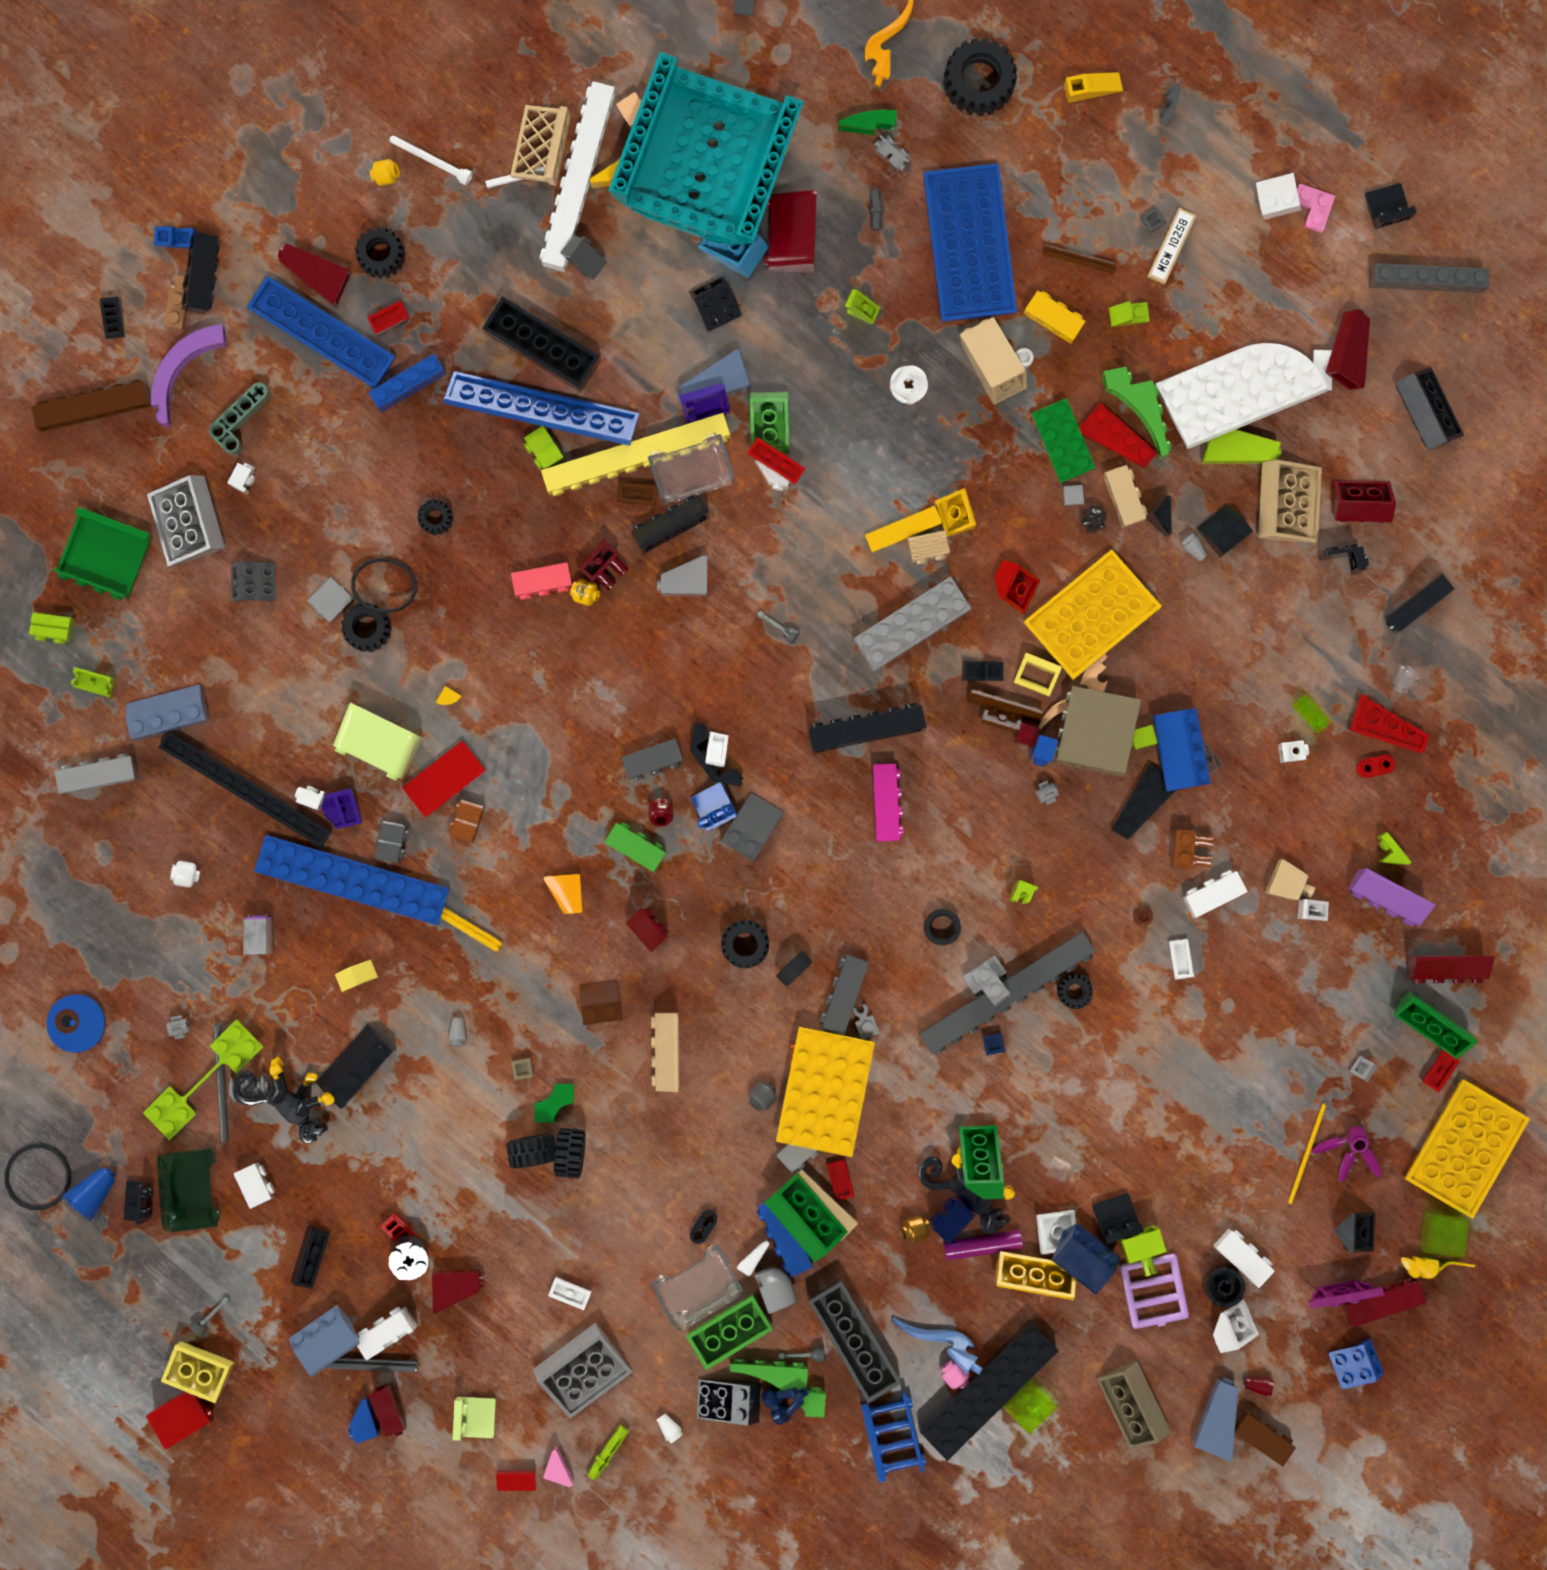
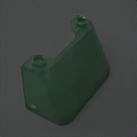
M212 1148L158 1153L156 1161L163 1230L172 1233L217 1227L220 1214L212 1206L209 1168L212 1167V1163H215V1154L212 1152Z

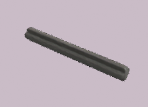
M340 1357L326 1368L417 1372L418 1362L414 1360L368 1359L366 1361L365 1358Z

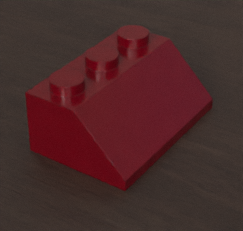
M1333 480L1332 510L1335 521H1356L1362 523L1393 522L1396 501L1390 481Z

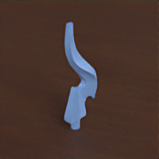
M895 1317L892 1318V1322L897 1327L913 1337L922 1340L951 1343L953 1347L948 1348L947 1353L966 1374L970 1370L980 1374L983 1370L981 1366L976 1364L978 1357L966 1351L967 1348L973 1349L974 1345L964 1334L955 1330L919 1329L907 1325Z

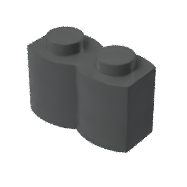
M388 821L382 822L375 853L376 859L399 863L400 860L404 859L406 849L403 848L404 841H408L410 830H407V825Z

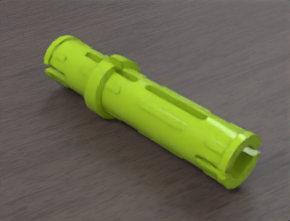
M619 1425L603 1451L595 1457L596 1461L586 1473L591 1479L597 1481L605 1467L609 1466V1461L630 1433L626 1427Z

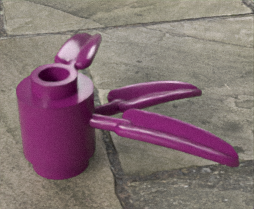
M1352 1127L1347 1132V1138L1342 1140L1339 1137L1329 1139L1312 1150L1313 1154H1318L1340 1147L1342 1143L1349 1141L1352 1150L1351 1153H1346L1343 1158L1338 1175L1339 1181L1343 1182L1347 1177L1356 1158L1354 1155L1355 1151L1362 1152V1157L1375 1176L1381 1177L1382 1175L1373 1152L1370 1149L1366 1150L1369 1146V1140L1365 1129L1362 1127Z

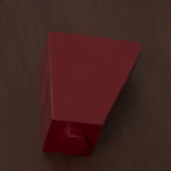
M481 1270L433 1272V1313H438L480 1292L481 1287H484V1275H481Z
M393 1383L374 1388L368 1396L385 1436L391 1435L393 1438L402 1435L407 1426Z

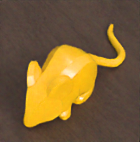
M1412 1256V1259L1401 1257L1404 1268L1407 1270L1408 1275L1413 1278H1419L1420 1276L1432 1279L1448 1265L1475 1267L1472 1264L1448 1261L1439 1267V1260Z

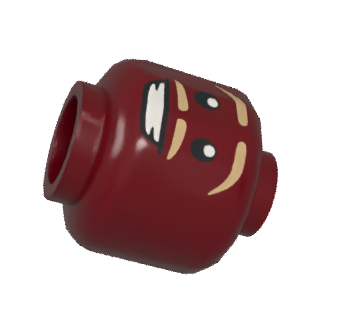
M663 798L653 800L649 805L650 822L659 827L669 825L674 818L672 803Z

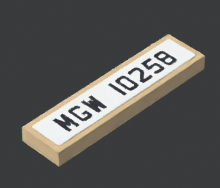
M1181 208L1178 209L1147 276L1148 278L1165 285L1196 215Z

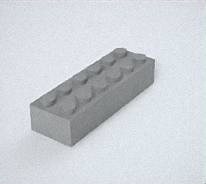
M949 577L858 635L853 641L872 671L876 672L967 614L972 608L953 579Z

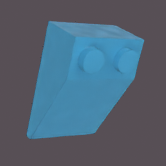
M756 234L755 240L749 244L733 245L715 243L703 239L698 248L731 270L749 278L769 246L760 235Z

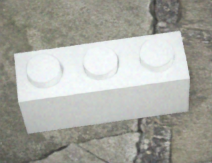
M1231 870L1220 874V879L1216 881L1210 879L1203 883L1204 887L1198 890L1194 887L1186 891L1187 895L1183 899L1193 918H1197L1247 893L1237 871L1231 872Z
M1228 1229L1213 1246L1255 1286L1260 1288L1275 1272L1271 1268L1273 1264L1266 1257L1261 1259L1256 1254L1258 1250L1251 1243L1249 1245L1245 1244L1242 1241L1244 1237L1237 1230L1233 1232Z

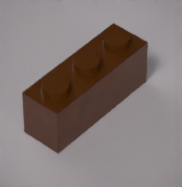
M1244 1411L1235 1424V1434L1284 1467L1296 1449L1292 1444L1293 1440L1284 1433L1282 1436L1277 1434V1429L1268 1422L1266 1425L1261 1423V1417L1251 1411L1249 1414Z

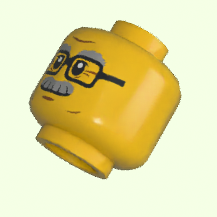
M579 579L573 583L570 595L573 597L574 602L591 606L599 600L600 591L595 582Z

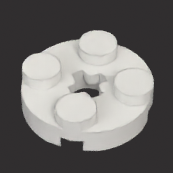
M909 365L898 368L890 380V391L893 397L904 404L912 405L919 402L925 396L928 389L925 373L916 366ZM913 381V388L906 389L904 382Z

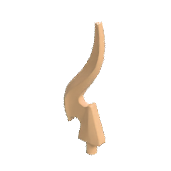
M1106 654L1084 671L1080 681L1081 685H1086L1090 690L1105 692L1108 681L1101 683L1097 677L1106 668L1102 664L1108 657ZM1066 699L1056 703L1047 711L1038 726L1040 730L1051 718L1064 710H1068L1069 703H1066Z

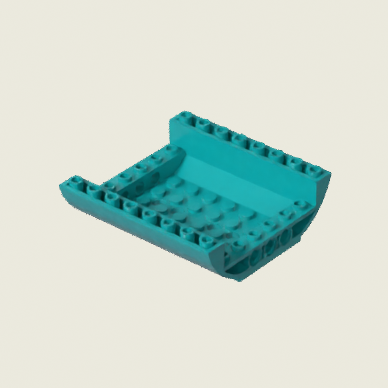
M659 52L608 191L624 206L646 217L648 220L715 243L749 244L755 240L804 101L786 95L784 103L749 92L678 67L677 57ZM722 123L724 129L717 131L714 129V125ZM710 140H715L718 142V145L715 148H711L707 143ZM703 174L706 179L703 182H697L695 176ZM696 191L699 193V197L691 199L689 193Z

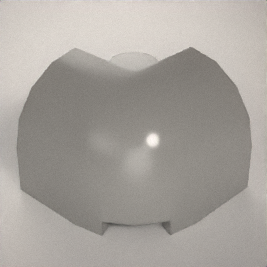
M769 1267L755 1272V1277L769 1314L798 1301L791 1279L784 1270L777 1267Z

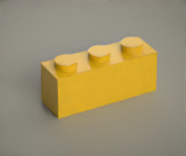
M1038 290L1023 313L1070 344H1072L1085 323V320H1083L1079 313L1070 312L1065 304L1061 302L1056 303L1048 293L1044 291L1039 292Z

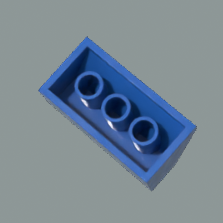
M1197 708L1154 715L1153 721L1166 792L1211 784Z

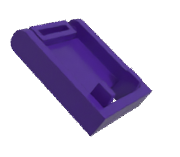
M722 383L679 396L686 424L723 413L727 415L730 413L725 387Z

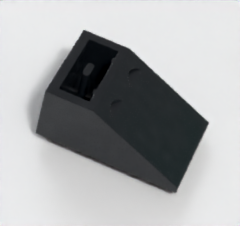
M699 1379L697 1419L747 1426L759 1423L761 1383Z

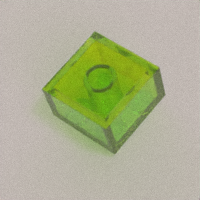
M1425 1212L1421 1251L1465 1258L1469 1219L1461 1216Z

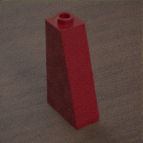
M285 243V246L281 247L278 252V260L281 265L331 306L337 308L351 276L349 269Z
M1358 309L1343 313L1325 372L1350 391L1363 389L1366 380L1370 318Z

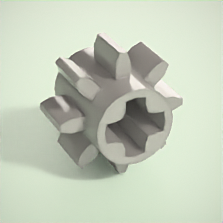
M1048 781L1038 784L1039 789L1035 790L1039 801L1041 803L1046 802L1047 805L1055 802V797L1059 796L1053 782L1048 784Z
M182 1015L171 1017V1022H167L169 1036H174L175 1040L185 1038V1033L190 1032L188 1019H182Z

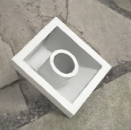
M1241 1299L1237 1305L1229 1307L1220 1314L1213 1334L1220 1353L1238 1350L1259 1335L1244 1299Z

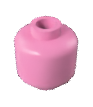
M952 1359L942 1367L941 1377L952 1389L958 1387L962 1389L969 1383L970 1372L966 1374Z

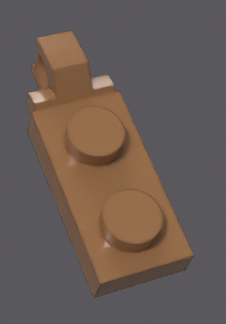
M177 275L175 285H171L163 323L165 328L184 330L187 311L181 308L185 276Z

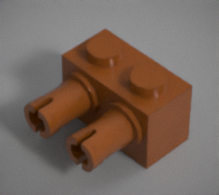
M1173 830L1171 869L1193 870L1195 866L1212 868L1213 862L1206 861H1213V856L1196 855L1195 848L1213 849L1214 843H1208L1207 841L1213 842L1214 836H1198L1196 831Z

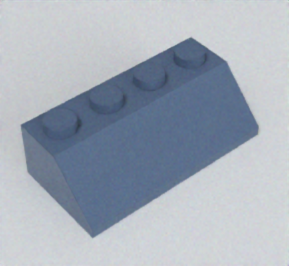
M201 684L126 704V723L130 738L134 741L210 722Z

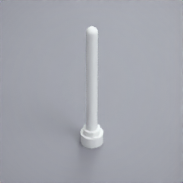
M396 136L390 137L391 143L453 174L465 186L470 183L473 176L472 171L468 169L459 170Z

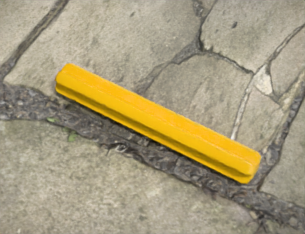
M444 907L441 919L496 952L501 948L502 942Z

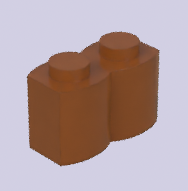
M461 799L454 809L456 818L450 822L448 828L450 837L474 844L485 807Z

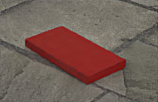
M461 741L404 785L402 789L422 815L427 818L485 773L486 770L467 745Z

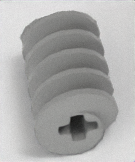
M261 1076L260 1082H257L256 1088L250 1093L245 1091V1087L250 1084L249 1080H245L240 1085V1091L246 1097L265 1095L271 1087L270 1078L265 1082L264 1077ZM230 1078L229 1096L234 1102H238L233 1094L234 1081Z

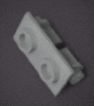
M881 135L880 137L883 140H878L874 144L876 150L885 158L891 153L892 157L888 161L897 170L903 171L907 166L905 162H912L909 158L910 154L904 148H898L895 145L897 142L890 135Z

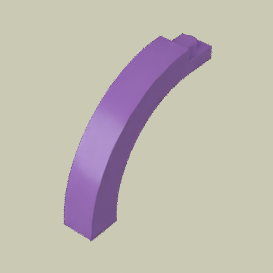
M222 324L202 328L189 334L179 341L162 360L152 385L151 406L159 409V411H156V418L163 427H172L171 393L175 381L183 368L202 353L227 347L226 328Z

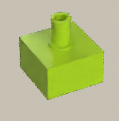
M1154 1225L1143 1228L1144 1232L1119 1240L1124 1259L1129 1264L1141 1260L1145 1276L1157 1273L1152 1257L1167 1252L1160 1229Z

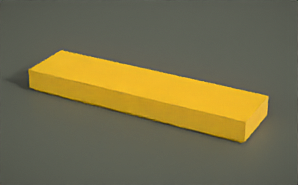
M933 506L865 535L871 553H874L942 524L936 507Z

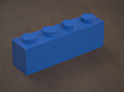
M432 354L368 393L382 413L445 376L446 373L435 354Z
M764 1202L759 1204V1210L756 1212L761 1222L765 1220L768 1226L765 1228L769 1239L773 1238L776 1243L773 1247L777 1256H782L784 1260L782 1266L785 1273H790L791 1277H794L813 1268L808 1254Z

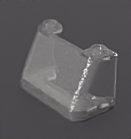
M708 434L702 443L667 454L661 450L650 453L651 456H648V460L662 505L679 502L689 496L694 495L695 497L735 483V476L721 434Z
M719 1245L708 1247L703 1255L705 1259L671 1278L670 1276L660 1275L651 1283L670 1323L678 1331L689 1329L739 1300L746 1293Z

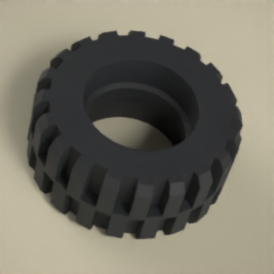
M974 38L971 39L969 44L967 41L961 43V47H956L952 55L949 56L943 79L945 93L947 96H950L949 101L952 105L956 103L958 105L957 109L961 112L965 109L967 114L971 116L973 112L977 113V116H983L985 112L991 115L994 114L996 109L998 111L1001 110L1004 104L1010 100L1017 81L1016 64H1013L1014 58L1012 54H1007L1008 49L1005 46L1000 48L998 46L999 42L994 40L993 43H990L988 38H983L982 41ZM975 63L986 64L996 72L998 82L991 90L984 92L975 91L965 84L962 77L964 69Z

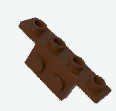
M971 689L967 699L969 703L985 707L981 723L1016 734L1019 732L1022 719L1040 723L1044 715V711L1036 707L1026 706L1017 701L1006 700L1000 696L986 694L980 690Z

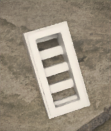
M765 1239L738 1264L737 1269L751 1276L768 1248L770 1241Z

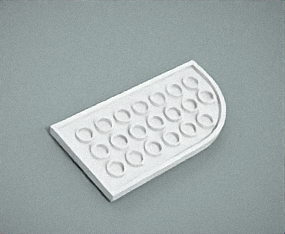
M1259 343L1240 348L1155 384L1187 449L1328 391L1324 379L1311 360L1293 348L1274 343Z

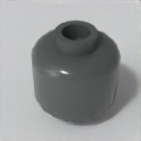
M762 1082L757 1083L749 1093V1104L757 1111H767L777 1100L776 1088L769 1082L766 1084Z

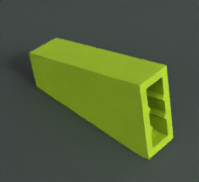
M1233 430L1207 441L1202 464H1262V462L1279 460L1282 449L1279 448L1281 442Z

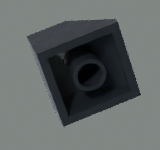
M1227 505L1196 528L1219 558L1253 532L1242 516Z

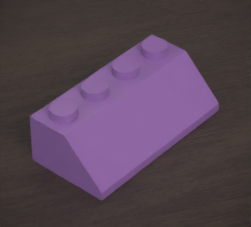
M1367 868L1357 870L1347 889L1352 892L1351 895L1359 900H1362V898L1368 900L1370 906L1379 909V907L1385 909L1387 915L1394 918L1398 916L1403 919L1402 922L1411 927L1421 925L1435 907V904Z

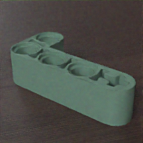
M263 383L252 385L209 427L210 436L231 456H237L243 450L242 443L234 436V433L271 398V392ZM259 390H261L264 393L262 396L259 395ZM252 396L257 400L256 403L251 398ZM246 402H251V407L248 410H243V405ZM237 415L236 422L229 423V418ZM223 428V434L218 437L215 436L216 430ZM236 442V448L229 450V444Z

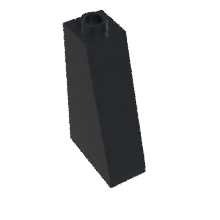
M1440 573L1387 616L1389 621L1386 624L1392 631H1402L1451 593L1454 587Z

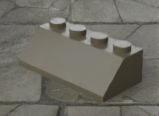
M1138 1362L1122 1365L1096 1378L1130 1449L1159 1443L1171 1433Z

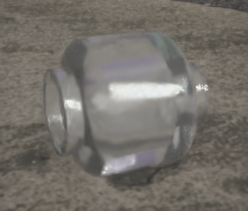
M1408 665L1398 667L1391 677V682L1394 684L1393 689L1401 694L1404 691L1411 693L1420 681L1419 672Z

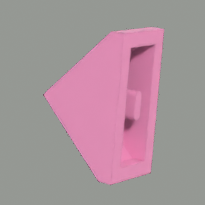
M556 1446L553 1448L543 1478L570 1487L573 1485L574 1480Z

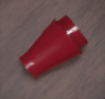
M1246 1377L1245 1389L1265 1397L1267 1395L1272 1396L1274 1380H1270V1378Z

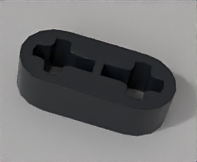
M707 1209L701 1213L690 1231V1239L693 1243L701 1244L707 1239L717 1223L715 1211ZM711 1213L713 1215L712 1219L714 1221H709L708 1224L704 1226V1215H709ZM701 1227L704 1228L702 1232L704 1237L696 1240L693 1232H698Z

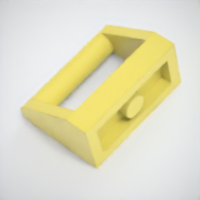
M1026 653L1014 683L1050 696L1062 667ZM1026 664L1054 674L1048 688L1021 678Z

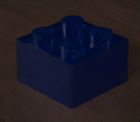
M956 1196L953 1199L950 1197L943 1204L944 1209L940 1213L937 1211L930 1218L931 1228L948 1244L975 1217V1214Z

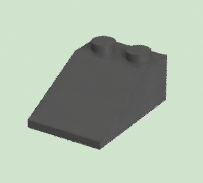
M751 793L721 842L754 862L784 813Z

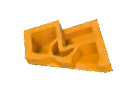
M580 874L544 877V881L564 914L583 913Z

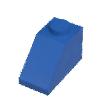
M369 1396L362 1399L349 1425L350 1428H348L351 1440L354 1439L355 1444L377 1437L381 1433Z

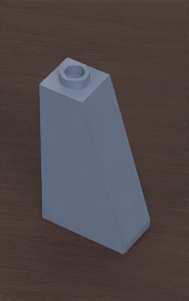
M739 349L679 386L680 393H677L679 404H681L680 395L719 383L724 385L727 396L749 390L750 383Z
M1223 1377V1380L1217 1378L1192 1445L1231 1462L1233 1457L1238 1388L1233 1385L1234 1381Z

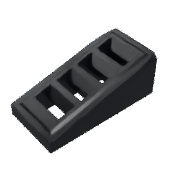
M119 297L99 299L105 338L125 337L121 299ZM109 305H115V306H116V307L107 308V306H109ZM108 313H117V315L108 316ZM118 320V323L109 324V321ZM119 328V331L110 332L109 329Z

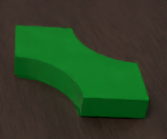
M555 1083L554 1090L549 1098L544 1101L535 1102L534 1122L554 1123L560 1108L568 1104H574L575 1084Z

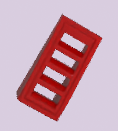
M397 1212L380 1226L394 1242L405 1232L419 1238ZM396 1221L398 1224L390 1229L389 1226ZM401 1226L403 1230L396 1235L394 1232Z

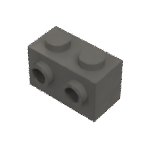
M573 235L560 254L584 277L594 280L607 262L602 258L603 254L598 249H593L590 246L591 242L587 238Z

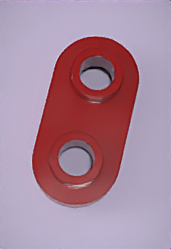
M1389 755L1364 759L1356 765V772L1361 778L1388 774L1394 770L1395 761ZM1384 761H1387L1389 764L1387 768L1383 766ZM1365 765L1370 767L1369 772L1364 770Z

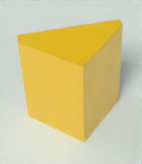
M965 488L935 501L947 537L975 528L976 522Z

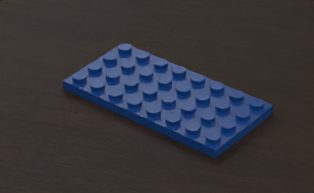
M999 163L923 172L941 322L1017 314Z

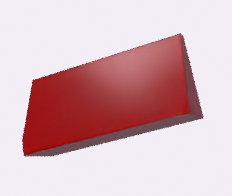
M497 1471V1491H536V1471Z

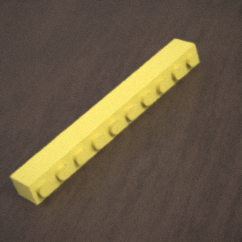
M721 413L632 441L630 446L622 444L543 469L541 472L548 494L558 496L563 494L564 490L570 488L572 491L582 488L583 484L589 483L593 485L599 483L600 479L605 477L612 479L619 476L618 473L624 471L631 473L636 471L637 467L643 465L644 468L655 465L656 461L662 460V462H666L678 454L685 456L690 454L691 450L697 448L698 450H704L713 443H717V445L723 444L730 438V433L724 414Z

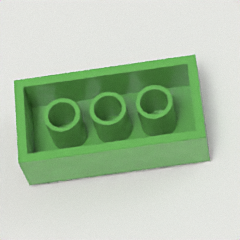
M752 1293L686 1334V1338L705 1370H708L772 1331L773 1325Z

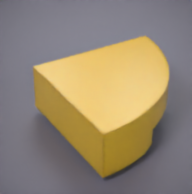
M445 686L435 703L451 705L458 702L462 696Z

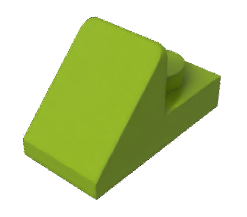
M852 289L845 304L849 315L870 324H874L881 308L855 289Z
M1128 301L1109 307L1111 327L1149 323L1150 321L1147 302L1131 304Z
M1388 832L1382 833L1377 837L1380 841V847L1385 852H1389L1378 863L1409 865L1412 863Z

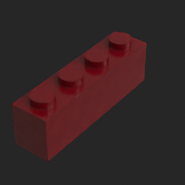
M1407 1277L1402 1279L1399 1284L1389 1283L1382 1286L1384 1296L1362 1299L1359 1303H1342L1348 1324L1354 1328L1426 1304L1427 1302L1419 1280Z

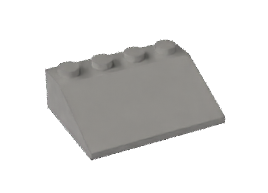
M189 475L147 494L168 567L211 555L225 549L205 476Z
M594 1323L536 1366L533 1372L541 1387L569 1418H572L630 1375L632 1370L605 1333Z

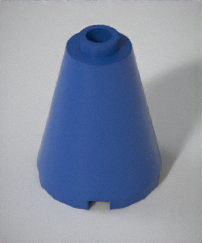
M101 1167L66 1192L62 1198L65 1201L67 1200L75 1210L92 1222L115 1183L116 1179L114 1176L116 1174L108 1167L105 1169Z

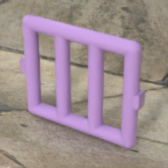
M1176 1254L1152 1258L1154 1265L1170 1262L1172 1274L1133 1282L1130 1280L1129 1270L1143 1268L1141 1260L1120 1265L1130 1319L1134 1329L1153 1325L1158 1327L1165 1326V1323L1189 1317ZM1173 1281L1175 1283L1176 1293L1138 1301L1134 1300V1289ZM1178 1301L1180 1312L1143 1320L1138 1319V1308Z

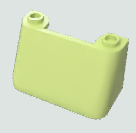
M350 703L333 746L336 747V752L344 756L346 753H349L388 772L386 776L397 781L398 778L403 780L423 738Z

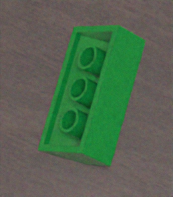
M1409 991L1401 998L1393 1014L1456 1059L1474 1047L1478 1042L1475 1035L1468 1031L1467 1028L1455 1022L1451 1017L1445 1015L1434 1005L1428 1003L1412 991Z
M997 1125L958 1126L964 1186L982 1199H1003L1004 1177Z
M798 1173L764 1202L814 1262L828 1254L848 1233Z

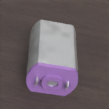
M265 914V917L264 915L251 916L250 918V915H248V918H243V955L273 954L272 917H267V914Z

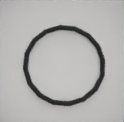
M376 558L364 562L356 569L351 578V590L355 599L364 608L376 613H394L403 610L412 603L417 593V581L413 572L403 563L391 558ZM375 562H391L399 565L409 573L413 581V593L409 600L400 607L390 610L371 607L359 598L355 590V579L359 571Z
M44 1144L29 1145L18 1150L9 1159L4 1172L5 1187L10 1198L19 1206L31 1211L46 1210L55 1206L67 1192L70 1185V1169L66 1159L56 1149ZM32 1148H44L54 1152L62 1160L66 1169V1184L62 1194L54 1202L45 1206L32 1207L21 1203L13 1195L8 1182V1172L12 1162L20 1153Z

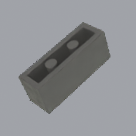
M676 739L621 757L628 779H633L634 782L644 779V775L649 773L652 776L663 772L662 769L669 767L670 770L680 767V763L684 762Z

